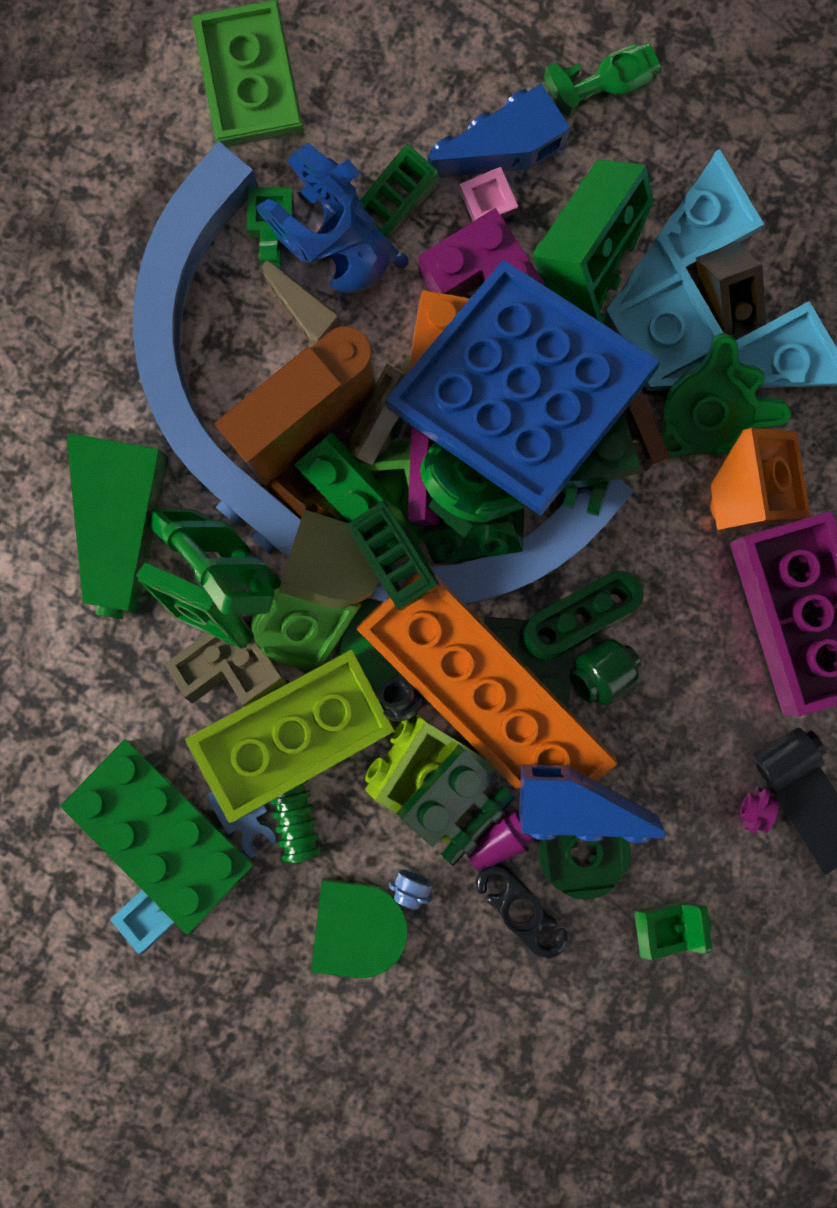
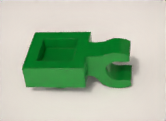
M248 187V236L260 237L259 261L262 262V265L267 260L272 261L281 268L280 241L271 227L260 216L256 206L262 201L270 199L279 203L294 218L292 187Z

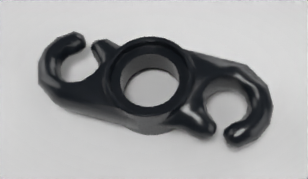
M495 864L480 871L475 881L476 891L479 894L487 892V881L491 876H501L505 881V889L501 893L488 894L486 897L487 903L497 909L505 925L536 956L548 959L559 956L567 946L568 931L564 928L558 929L556 934L557 940L553 946L545 947L540 944L538 940L540 931L545 928H556L557 920L546 913L538 897L506 866ZM517 899H527L534 905V916L526 923H516L509 917V907Z

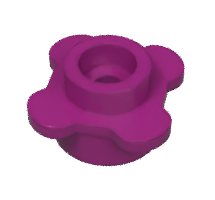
M756 787L753 794L748 793L745 796L740 808V819H743L742 828L744 830H749L752 833H756L758 830L767 833L772 828L777 817L779 800L776 797L770 796V790Z

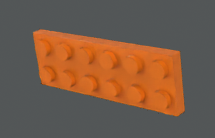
M434 571L433 573L440 587L402 611L396 608L389 596L358 625L357 630L519 793L521 764L565 765L595 781L601 779L617 765L616 757ZM414 572L400 585V588L403 589L419 579L420 575L418 572Z

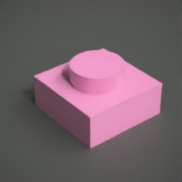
M501 167L460 183L459 191L472 221H475L494 208L497 209L503 219L517 214L518 204Z

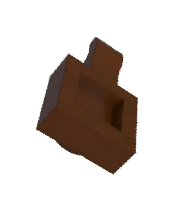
M296 466L272 480L269 492L299 519H301L305 509L342 522L346 520Z

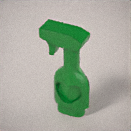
M649 42L640 46L633 43L606 56L601 61L595 75L575 84L571 80L579 75L581 69L579 63L568 68H561L556 62L546 66L544 79L559 110L570 118L576 113L580 101L599 92L622 95L653 81L652 77L661 72V65Z

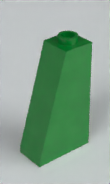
M69 433L67 446L82 602L97 606L95 615L123 619L124 611L134 613L139 611L143 585L137 580L136 575L143 564L148 563L154 533L148 527L151 510L159 506L168 456L157 448Z

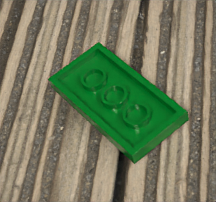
M126 739L60 805L79 827L186 935H192L256 866L153 763Z

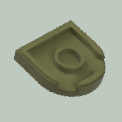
M304 509L278 592L322 606L343 609L347 608L349 604L370 598L377 590L380 580L354 540L347 526L348 523Z

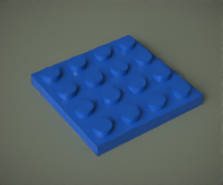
M503 259L389 394L385 402L390 411L541 516L658 370L659 360Z

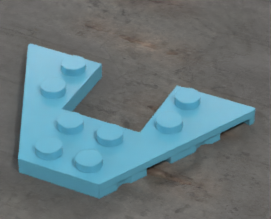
M720 149L714 153L709 164L693 187L689 189L684 200L677 210L673 212L641 262L637 264L628 277L627 282L620 292L617 293L605 312L606 319L613 331L618 332L619 335L659 360L658 370L645 385L647 391H669L671 386L683 374L702 363L708 354L712 339L716 335L723 333L687 271L697 266L696 257L736 242L740 243L760 232L764 226L763 221ZM810 301L736 340L738 343L739 361L759 367L765 375V380L759 388L837 386V347Z

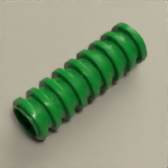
M308 780L270 801L272 805H276L277 811L273 812V818L278 819L279 825L275 827L276 833H281L282 839L278 841V846L284 848V853L280 857L281 861L286 863L311 860L318 857L322 852L321 847L315 844V841L319 839V835L317 832H313L312 828L316 825V819L310 817V812L314 808L312 804H308L307 798L311 797L310 790H305V784L309 782Z

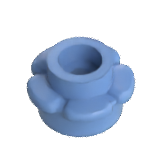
M399 870L396 880L389 883L390 889L396 891L394 900L405 907L419 909L420 904H429L432 900L430 895L433 886L432 881L416 872Z

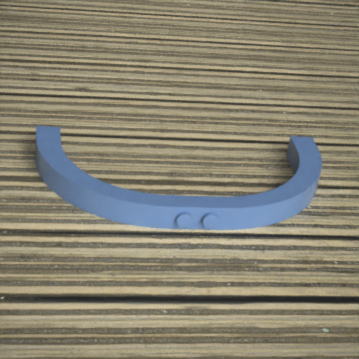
M218 141L171 197L158 219L146 246L137 277L133 306V339L137 367L145 396L158 426L171 448L189 471L221 500L216 508L235 525L243 519L252 526L255 531L250 537L269 554L277 548L289 558L300 519L221 451L199 418L184 375L181 353V328L190 284L200 261L212 241L247 201L248 187H258L253 169ZM621 479L612 480L599 516L586 513L590 495L586 492L580 493L573 509L564 507L563 503L547 521L523 538V552L488 556L461 564L431 567V569L466 605L505 596L534 583L556 570L584 548L608 523L634 490ZM392 564L389 567L393 572L402 565ZM409 575L402 581L398 582L399 586L402 583H404L411 575ZM380 582L375 593L366 599L383 602L389 595Z

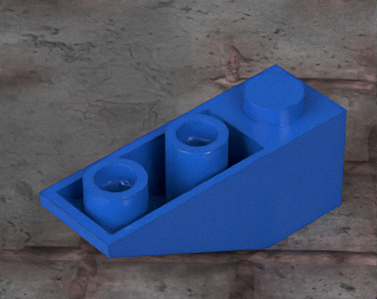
M539 84L530 91H527V89L517 91L505 102L504 107L490 115L489 112L479 115L468 125L467 130L457 137L447 136L438 141L431 148L430 154L427 155V161L437 169L440 174L439 177L484 174L499 167L502 168L503 172L529 170L566 147L571 127L543 85Z
M521 764L519 821L522 834H529L531 837L540 840L555 839L557 835H575L581 840L592 842L603 840L604 836L623 837L625 840L634 843H646L651 838H665V830L657 814L577 770L565 765Z

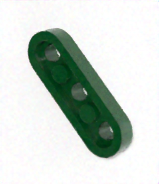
M613 571L541 610L530 618L523 630L522 639L526 650L540 660H554L625 620L637 610L643 601L644 592L641 583L628 572ZM610 594L619 596L622 603L613 601ZM575 614L583 615L587 623H580L575 618ZM538 635H547L551 640V644L541 642Z

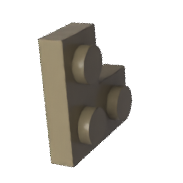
M242 614L236 615L252 633L251 626ZM206 634L165 663L182 695L190 703H194L226 679L243 706L287 684L274 662L263 655L254 637L251 638L245 649H240L210 634Z

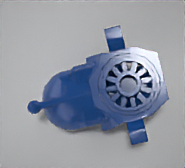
M310 143L298 148L287 159V162L299 179L306 185L297 192L298 196L308 206H312L318 200L323 205L325 217L318 232L307 229L275 201L267 199L256 206L260 216L271 227L278 240L301 262L310 263L324 257L333 259L336 268L335 274L330 281V286L340 292L355 294L366 291L381 280L389 263L393 262L396 267L402 269L409 263L407 255L400 253L375 226L374 219L363 209V205L357 196L356 188L350 183V181L361 174L360 171L348 158L338 164L333 159L326 158Z

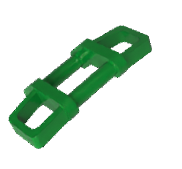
M153 508L151 510L148 527L163 539L164 543L172 551L179 552L195 570L194 576L196 580L207 591L223 614H266L270 612L275 594L273 590L280 587L281 580L260 558L251 556L249 546L226 522L213 521L194 509ZM205 552H217L222 558H209ZM232 590H251L252 592H234Z

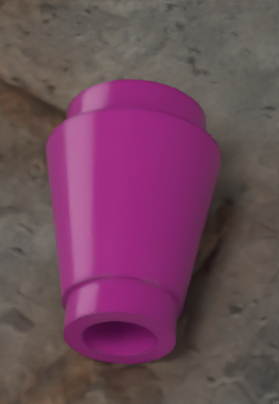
M514 809L506 814L498 824L493 822L475 842L478 847L470 856L466 855L472 865L480 872L486 867H491L529 851L528 845L536 839L529 834H522L519 812Z

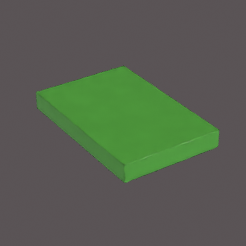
M269 0L192 15L216 143L219 141L225 147L304 132L278 0Z

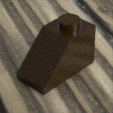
M736 242L696 257L699 291L723 333L730 334L735 340H738L766 325L763 267L754 256Z

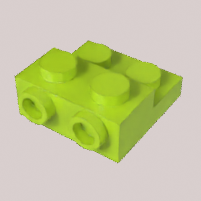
M415 714L409 721H399L394 727L395 732L391 733L390 742L393 743V746L384 760L377 758L368 768L365 781L369 784L365 791L376 802L397 813L458 745L471 754L490 774H492L495 768L482 755ZM468 810L455 823L457 826H459ZM446 834L441 838L447 843L450 840Z

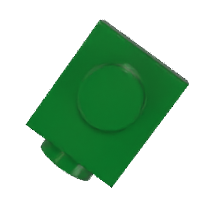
M675 901L634 911L640 958L654 960L685 951L701 954L713 951L712 925L708 909L705 905Z

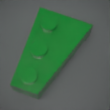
M597 159L586 177L581 180L578 189L565 208L558 214L556 221L546 236L538 243L532 255L538 273L545 283V287L599 322H603V324L606 316L600 313L609 289L617 291L622 277L616 274L623 254L625 251H634L654 202L646 165Z

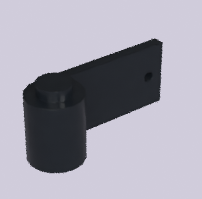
M797 727L752 754L751 760L772 796L778 798L779 807L823 875H826L837 868V792L821 769L824 766L822 756L827 753L822 741L812 730L806 733Z

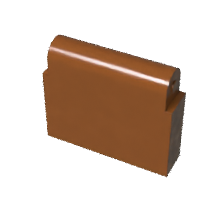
M342 326L331 330L312 347L307 346L214 423L268 490L274 478L295 467L294 464L326 434L330 431L334 435L344 432L358 418L376 384L371 347L367 337L360 330L349 326Z

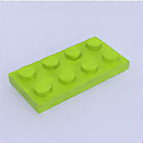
M349 650L184 739L227 821L232 823L395 731L389 719L383 714L384 710L353 651Z

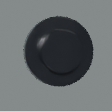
M396 677L389 680L382 687L379 694L380 704L384 710L383 714L389 720L396 722L407 720L417 714L423 706L425 699L404 677Z

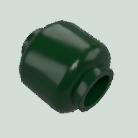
M604 639L575 658L571 680L583 700L588 703L595 702L601 706H609L632 692L639 685L640 674L638 669L641 667V661L631 646H623L614 639Z

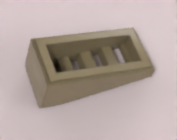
M265 261L261 268L268 285L312 346L331 330L341 327L338 314L272 261Z

